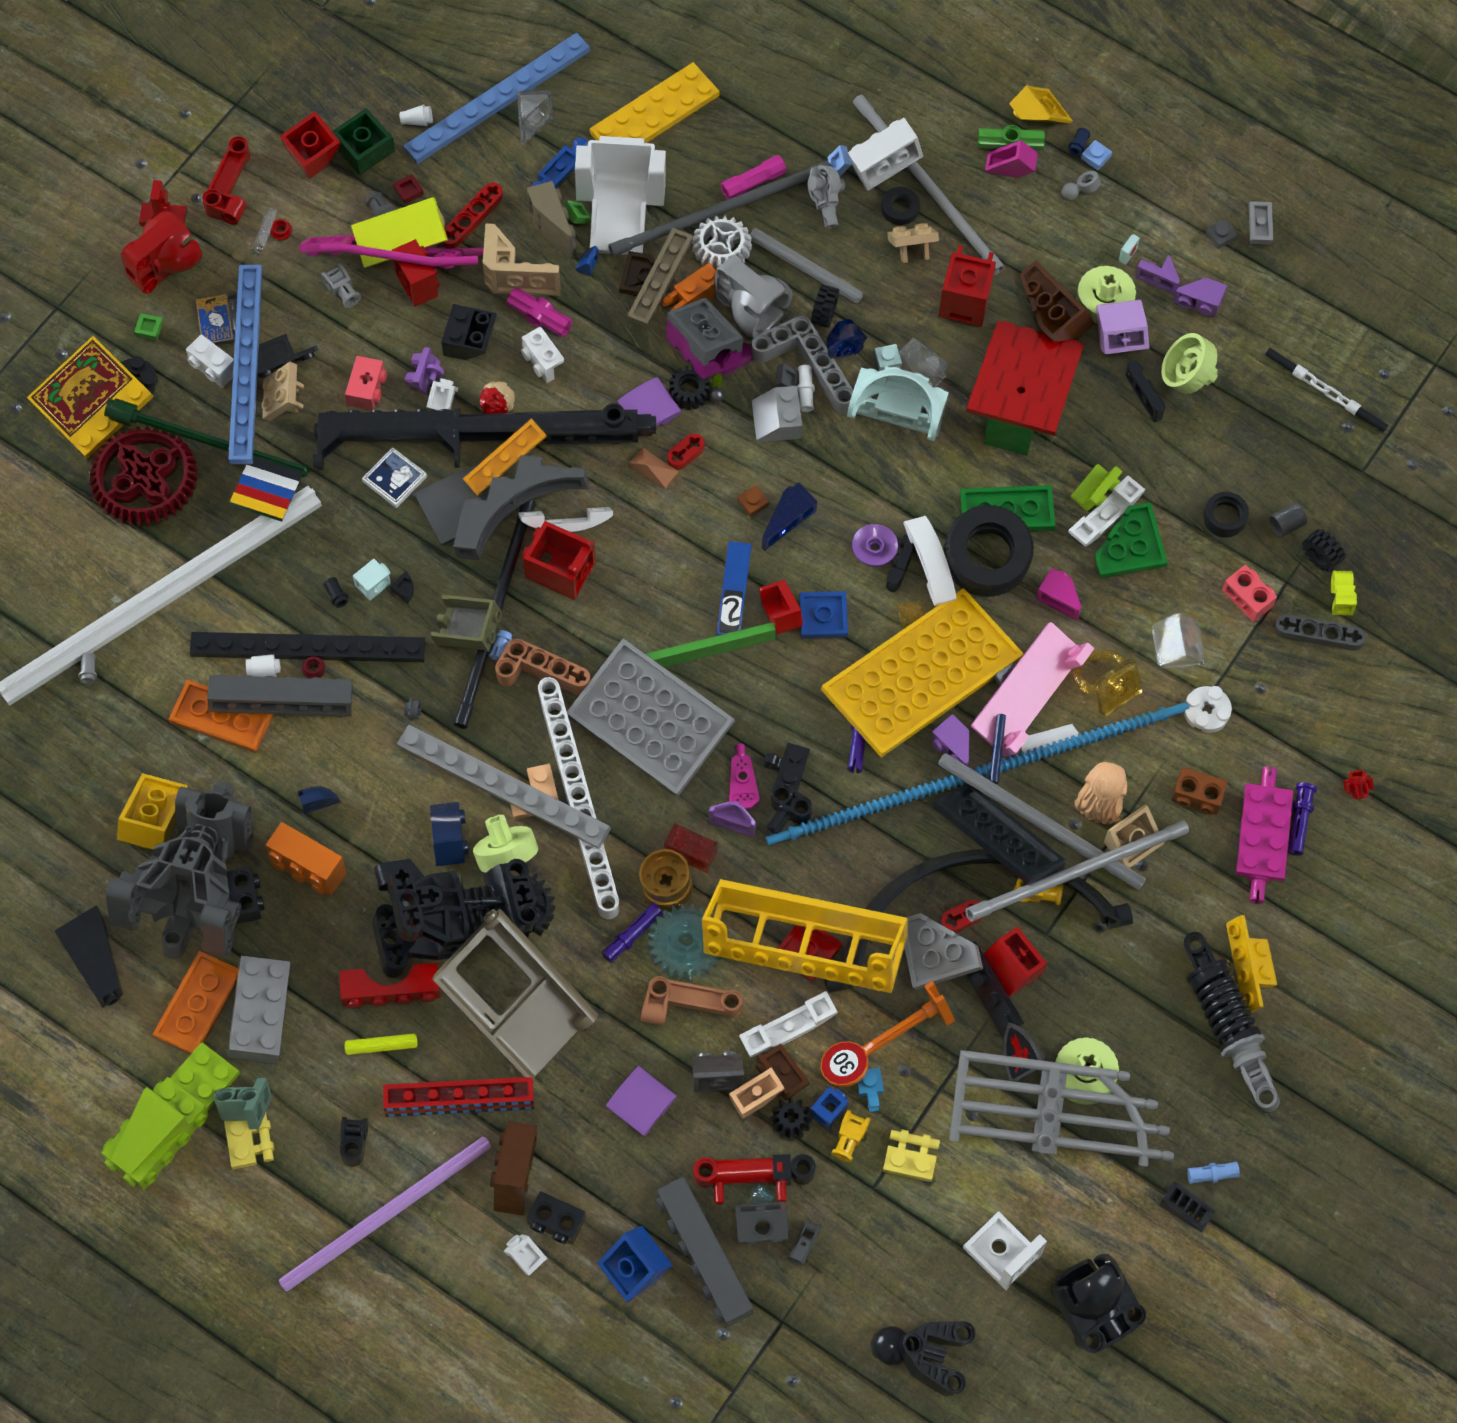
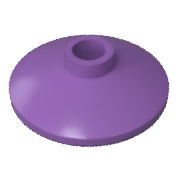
M869 524L863 526L855 533L852 540V549L860 562L869 566H882L892 561L896 556L898 540L894 532L888 527L880 524ZM874 546H875V547H877L879 550H877V551L871 550V547H874Z

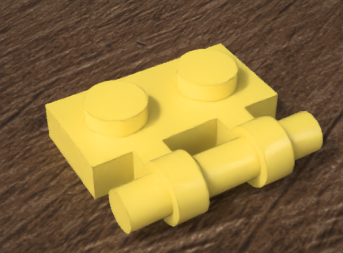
M266 1113L259 1129H249L247 1121H224L232 1170L257 1165L256 1155L263 1154L264 1162L274 1160L272 1152L275 1150L274 1143L270 1140L269 1134L271 1124L267 1120ZM259 1133L261 1141L259 1145H254L252 1134Z
M903 1129L901 1132L891 1130L890 1140L899 1141L898 1148L888 1146L883 1172L932 1182L937 1156L929 1155L927 1152L928 1148L938 1150L940 1140L932 1139L930 1135L923 1134V1136L910 1134L909 1131ZM906 1143L921 1146L920 1152L905 1149Z

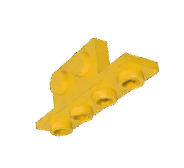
M1240 915L1227 922L1226 928L1237 981L1240 986L1239 991L1244 995L1242 1000L1248 1003L1247 1008L1253 1013L1264 1007L1260 988H1273L1277 986L1268 939L1249 938L1245 915Z

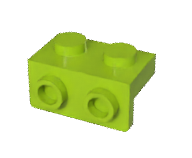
M1097 464L1072 493L1071 498L1086 511L1095 505L1099 507L1106 500L1107 496L1104 494L1108 489L1112 491L1119 484L1120 480L1118 477L1123 471L1115 466L1107 472L1102 466Z

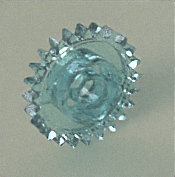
M681 904L680 910H677L673 905L671 913L663 910L664 918L656 917L658 925L651 924L653 933H648V939L651 940L648 942V949H653L650 951V958L657 957L654 960V965L662 964V973L669 970L670 978L677 973L679 980L684 975H687L689 981H691L693 974H696L700 979L701 971L709 974V966L717 967L715 959L721 960L722 957L704 954L702 930L704 914L702 906L698 910H694V904H691L689 909H686L685 905ZM688 938L692 940V944L685 946L680 941Z

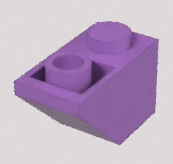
M1204 278L1178 287L1173 303L1178 304L1182 308L1198 311L1204 316L1215 318L1224 298L1227 285Z
M952 714L932 731L931 743L939 753H947L968 766L969 729Z

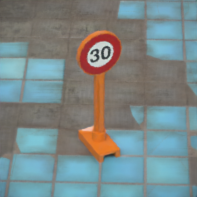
M931 981L924 986L930 999L929 1002L921 1006L920 1010L864 1046L851 1041L832 1045L821 1059L820 1069L824 1079L837 1087H849L857 1084L868 1070V1056L926 1018L930 1019L936 1014L947 1026L953 1023L955 1019L944 996H940L934 982Z

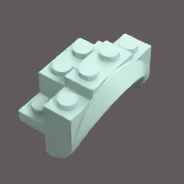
M885 366V369L882 371L861 368L851 396L847 417L855 419L856 414L926 433L928 434V440L935 441L941 429L942 417L947 405L949 392L939 387H932L929 384V378L924 377L922 374L905 371L898 367L891 368ZM878 394L877 400L872 399L871 396Z

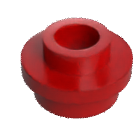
M284 219L275 220L270 226L271 236L279 241L288 239L292 234L291 224Z

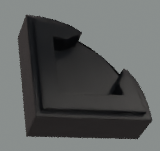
M405 571L392 584L390 590L406 603L411 601L414 587L410 575Z

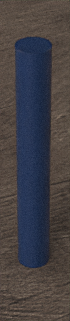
M997 714L989 777V780L995 784L999 783L1006 721L1005 714Z

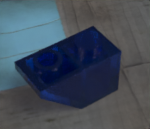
M851 319L838 321L826 338L828 356L832 359L856 355L864 348L863 344L868 337Z

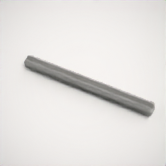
M754 228L750 233L751 241L824 285L839 289V294L854 303H859L863 298V292L759 229Z

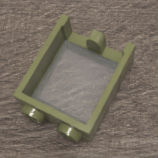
M442 595V600L447 606L446 614L437 615V623L441 627L440 633L431 632L430 635L438 647L451 646L486 650L489 652L491 644L494 643L496 638L495 630L497 624L500 623L502 618V612L495 600Z

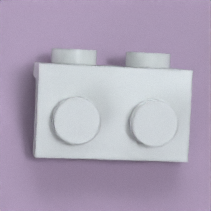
M538 327L522 337L523 349H521V353L526 361L530 360L534 365L533 369L539 378L542 377L548 383L554 380V368L564 362V357L544 330Z

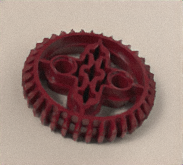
M146 425L144 430L137 426L136 431H132L128 427V433L124 434L120 431V436L117 438L112 435V442L105 441V448L99 447V454H94L95 462H91L92 470H89L91 492L94 494V499L98 502L99 507L104 509L107 515L111 514L114 520L119 518L122 524L127 520L128 524L132 526L137 521V524L141 527L143 522L150 526L151 521L154 520L159 524L160 518L168 521L169 514L176 516V509L183 511L182 503L188 504V497H193V490L197 486L198 476L196 473L198 468L192 450L189 449L186 442L183 443L180 436L176 438L175 434H168V432L163 430L160 432L157 428L150 430L148 425ZM158 444L169 448L170 451L158 448L145 456L134 445ZM118 454L117 464L122 472L113 479L111 490L107 492L104 486V473L111 460ZM180 459L183 465V480L177 491L170 497L171 489L165 479L173 474L176 461ZM166 461L165 464L159 465L160 462ZM123 487H129L126 490H120ZM142 495L153 506L148 508H130L117 503V501L130 503Z

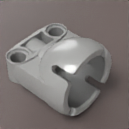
M734 254L716 269V297L721 304L732 309L734 321L740 331L746 336L754 338L758 334L774 328L784 314L781 309L774 305L773 301H776L782 308L789 307L793 294L788 284L773 276L756 274Z

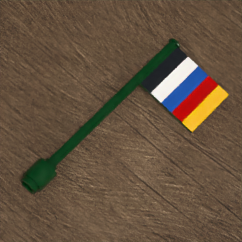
M115 398V400L109 399L107 402L104 416L109 417L111 421L130 427L132 423H142L229 452V441L142 414L140 410H137L136 404ZM253 450V464H246L229 505L282 522L301 478L308 475L309 467L308 465L303 466Z

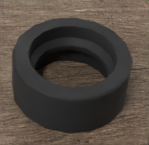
M1233 492L1214 494L1206 505L1204 523L1207 529L1217 536L1233 537L1244 529L1249 516V507L1240 495ZM1221 504L1230 505L1239 512L1240 518L1237 523L1231 525L1220 523L1213 516L1214 508Z

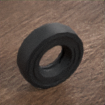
M894 187L888 190L882 197V214L892 224H909L919 214V197L913 190L907 187ZM896 200H904L908 203L909 208L905 212H897L893 209L892 204Z

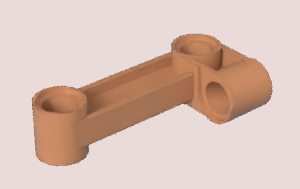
M657 976L650 980L646 999L642 1007L640 1022L664 1026L669 1005L720 1014L727 1018H735L742 1011V996L735 990L726 991ZM656 987L666 989L662 994H656L653 990ZM733 1000L738 1005L734 1008H729L725 1003Z

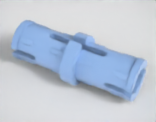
M1237 1162L1226 1164L1209 1163V1166L1187 1168L1189 1184L1205 1181L1217 1183L1218 1180L1240 1177Z

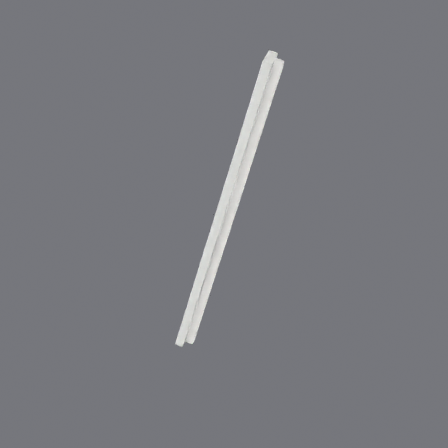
M306 486L295 493L282 522L262 515L0 681V694L9 706L81 661L83 653L95 652L317 510L322 504L313 488L311 489L309 486Z

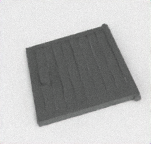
M480 463L411 494L413 498H416L442 546L455 540L464 499L479 498L487 501L490 487L478 497L463 480Z

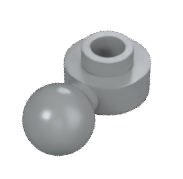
M1088 171L1083 173L1078 178L1076 184L1066 183L1062 187V196L1067 200H1074L1080 191L1084 193L1096 191L1101 184L1097 172Z

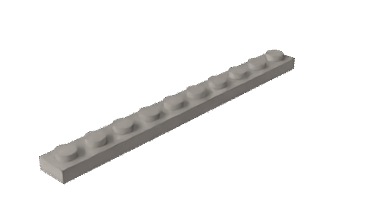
M409 724L397 742L399 748L597 849L601 847L611 830L609 825Z

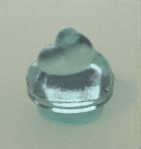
M759 1184L750 1192V1203H772L775 1195Z

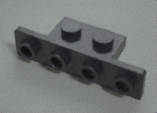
M286 334L259 344L257 375L259 374L263 378L272 374L273 368L282 367L288 362L294 363L293 360L301 357L302 361L312 358L315 356L314 352L318 350V347L316 345L294 354Z

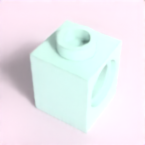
M375 559L371 560L353 575L355 586L369 601L391 584L389 569L383 563L379 564Z

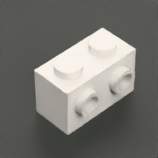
M202 334L186 348L189 364L204 373L210 381L217 383L223 388L233 378L234 359Z

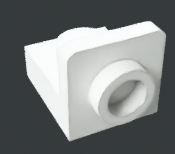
M442 378L440 382L433 381L426 407L435 410H451L454 394L458 391V387L453 386V381Z
M523 1234L511 1238L507 1243L508 1247L504 1250V1253L510 1256L528 1276L547 1259L530 1237Z

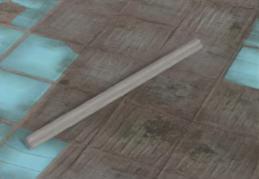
M947 753L943 754L940 758L939 766L1084 857L1091 859L1105 853ZM1119 861L1102 867L1137 890H1140L1146 881L1145 877Z

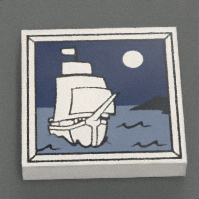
M392 448L362 478V482L397 508L427 478V473Z

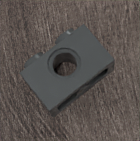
M785 1202L735 1205L738 1243L743 1242V1244L752 1245L758 1241L766 1240L771 1243H778L783 1239H788ZM759 1221H766L768 1223L764 1228L755 1226Z

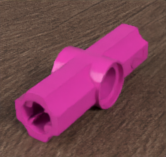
M518 287L510 292L506 301L508 306L525 315L532 325L536 327L543 326L560 337L566 336L573 324L572 319L555 310L549 301L542 297L536 299Z

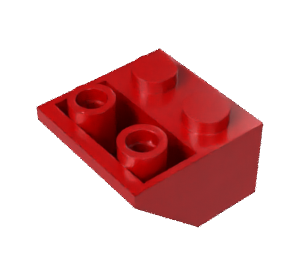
M1018 926L998 939L984 953L985 958L1009 998L1043 975L1047 967V962Z

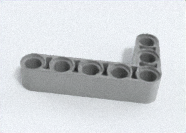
M795 317L753 338L752 358L758 363L767 362L797 348L806 364L812 367V374L834 410L842 415L848 413L853 389L807 317ZM798 329H803V330H805V331L799 332V331H797V330H798ZM783 338V339H785V340H784V341H779V340H777V339ZM763 347V348H766V349H765V350H759V349H757V348ZM819 364H825L827 366L821 367L819 366ZM835 381L837 384H830L829 382ZM840 399H847L848 401L842 402Z

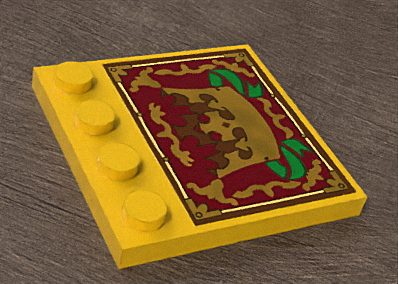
M92 336L27 398L88 459L123 426V424L111 421L109 417L104 416L109 399L115 400L117 398L136 404L137 410H140L154 396Z

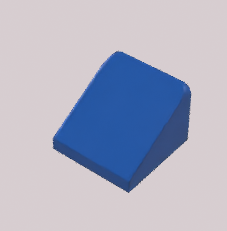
M597 246L591 247L582 254L575 271L588 276L591 275L598 261Z

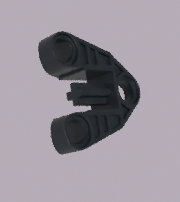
M966 1321L929 1322L902 1335L898 1342V1348L911 1376L942 1395L953 1396L965 1389V1377L962 1373L946 1368V1366L923 1360V1358L943 1363L944 1358L947 1356L946 1348L926 1343V1341L939 1345L945 1344L961 1347L975 1339L976 1331L974 1326ZM959 1327H964L968 1331L966 1341L958 1337L957 1330ZM908 1337L912 1338L914 1342V1351L906 1348L905 1344ZM950 1376H954L958 1380L959 1386L957 1390H952L948 1387L947 1381Z

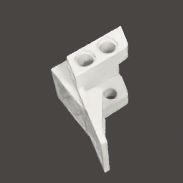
M600 136V140L588 141V146L577 145L575 161L576 201L592 202L590 248L597 246L598 253L611 254L608 244L645 231L646 205L664 206L666 151L655 150L654 144L644 143V139ZM644 244L634 247L630 251L643 253ZM629 251L622 253V255H628Z

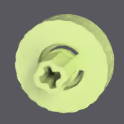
M1099 266L1086 272L1081 278L1076 300L1087 310L1093 321L1098 324L1096 305L1108 303H1103L1096 299L1093 290L1096 291V296L1101 301L1111 302L1114 300L1112 303L1135 300V284L1123 270L1113 266Z
M1189 333L1180 337L1173 343L1164 357L1161 370L1163 381L1183 394H1191L1201 389L1204 385L1208 386L1214 383L1218 377V369L1215 368L1217 364V349L1215 345L1196 333Z
M504 815L490 817L485 821L489 835L480 840L473 848L478 867L485 873L499 864L508 863L512 859H521L527 862L538 852V845L531 828L526 826L509 828Z
M1078 1038L1068 1042L1058 1053L1055 1061L1057 1063L1081 1066L1091 1063L1092 1065L1089 1067L1111 1069L1119 1072L1118 1060L1114 1052L1103 1042L1093 1038ZM1067 1074L1065 1088L1106 1094L1111 1093L1097 1077L1077 1075L1078 1078L1084 1081L1095 1079L1092 1082L1085 1083L1078 1080L1074 1074ZM1068 1099L1074 1103L1083 1105L1098 1103L1084 1100Z

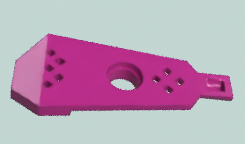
M736 744V755L731 760L729 802H738L745 809H752L760 802L751 757L745 754L744 744ZM740 773H745L747 775V778L745 780H741L738 778V775Z

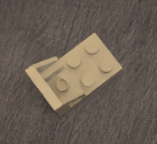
M486 223L483 270L485 285L493 293L510 294L513 289L518 287L530 295L560 296L559 265L551 263H515V247L495 224Z

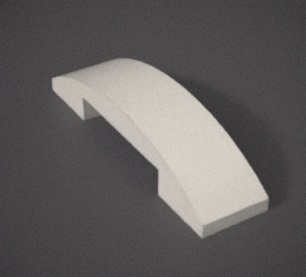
M1127 476L1113 489L1112 494L1099 507L1095 508L1086 518L1083 516L1069 529L1068 533L1085 547L1108 531L1123 516L1127 507L1135 504L1145 492V489L1130 476Z
M610 507L587 508V517L545 520V516L541 511L518 513L520 520L531 527L541 528L544 521H547L569 532L594 527L613 516V511Z
M926 516L904 521L903 524L910 543H914L927 577V588L934 606L956 600L951 572L940 541Z
M827 991L805 1001V1005L764 1026L760 1024L740 1034L739 1037L751 1058L760 1053L768 1052L779 1044L784 1045L806 1034L832 1018L838 1012Z

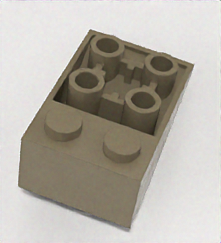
M553 181L528 187V209L535 230L569 259H574L573 250L576 249L575 231L573 225L568 224L567 219H569L566 206L562 207L561 205L562 196L559 188L555 189Z

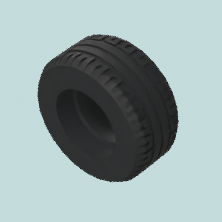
M997 505L977 506L962 513L952 524L944 545V554L953 581L971 594L974 593L975 595L986 597L998 596L1014 589L1025 577L1034 553L1033 538L1024 520L1022 521V518L1018 517L1013 511L1002 508V506L997 507ZM990 532L1003 538L1010 549L1008 562L1003 567L993 570L983 569L974 564L967 554V544L971 537L978 533Z

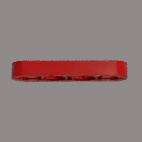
M491 182L485 185L444 228L448 237L451 238L454 235V240L449 239L441 243L444 248H457L498 206L503 199V190L499 184ZM495 191L497 192V195L492 194V195L489 197V192H491V193H494ZM476 205L485 207L482 212H475L473 208ZM465 219L469 220L471 224L468 227H461L459 222Z

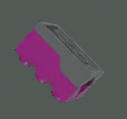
M706 298L668 312L666 340L673 348L681 351V356L686 362L693 364L694 370L702 379L740 365L743 337Z

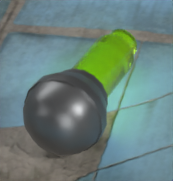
M721 373L715 374L713 388L709 392V398L713 403H719L724 399Z

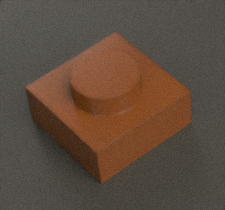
M757 485L737 496V501L749 517L769 506V501Z

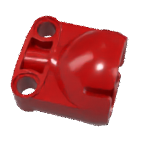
M163 210L150 217L143 228L142 236L128 243L122 250L121 257L128 279L143 294L151 293L170 274L192 269L202 259V251L196 240L191 239L186 245L182 244L191 233L171 212Z

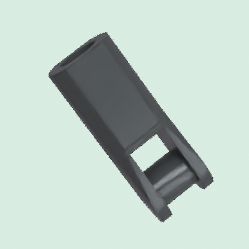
M807 1218L788 1256L790 1261L800 1266L804 1265L822 1227L820 1223L816 1225L810 1222L811 1219ZM805 1231L814 1234L812 1239L803 1236Z

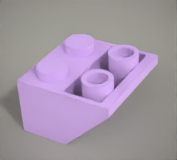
M1141 299L1096 305L1099 346L1104 354L1149 349L1148 325Z

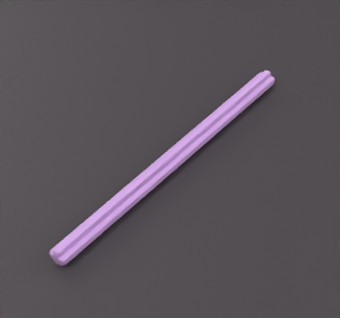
M481 1137L279 1279L282 1288L285 1291H289L487 1152L491 1148L490 1142L487 1138Z

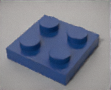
M846 591L800 592L799 601L803 621L801 639L848 637Z

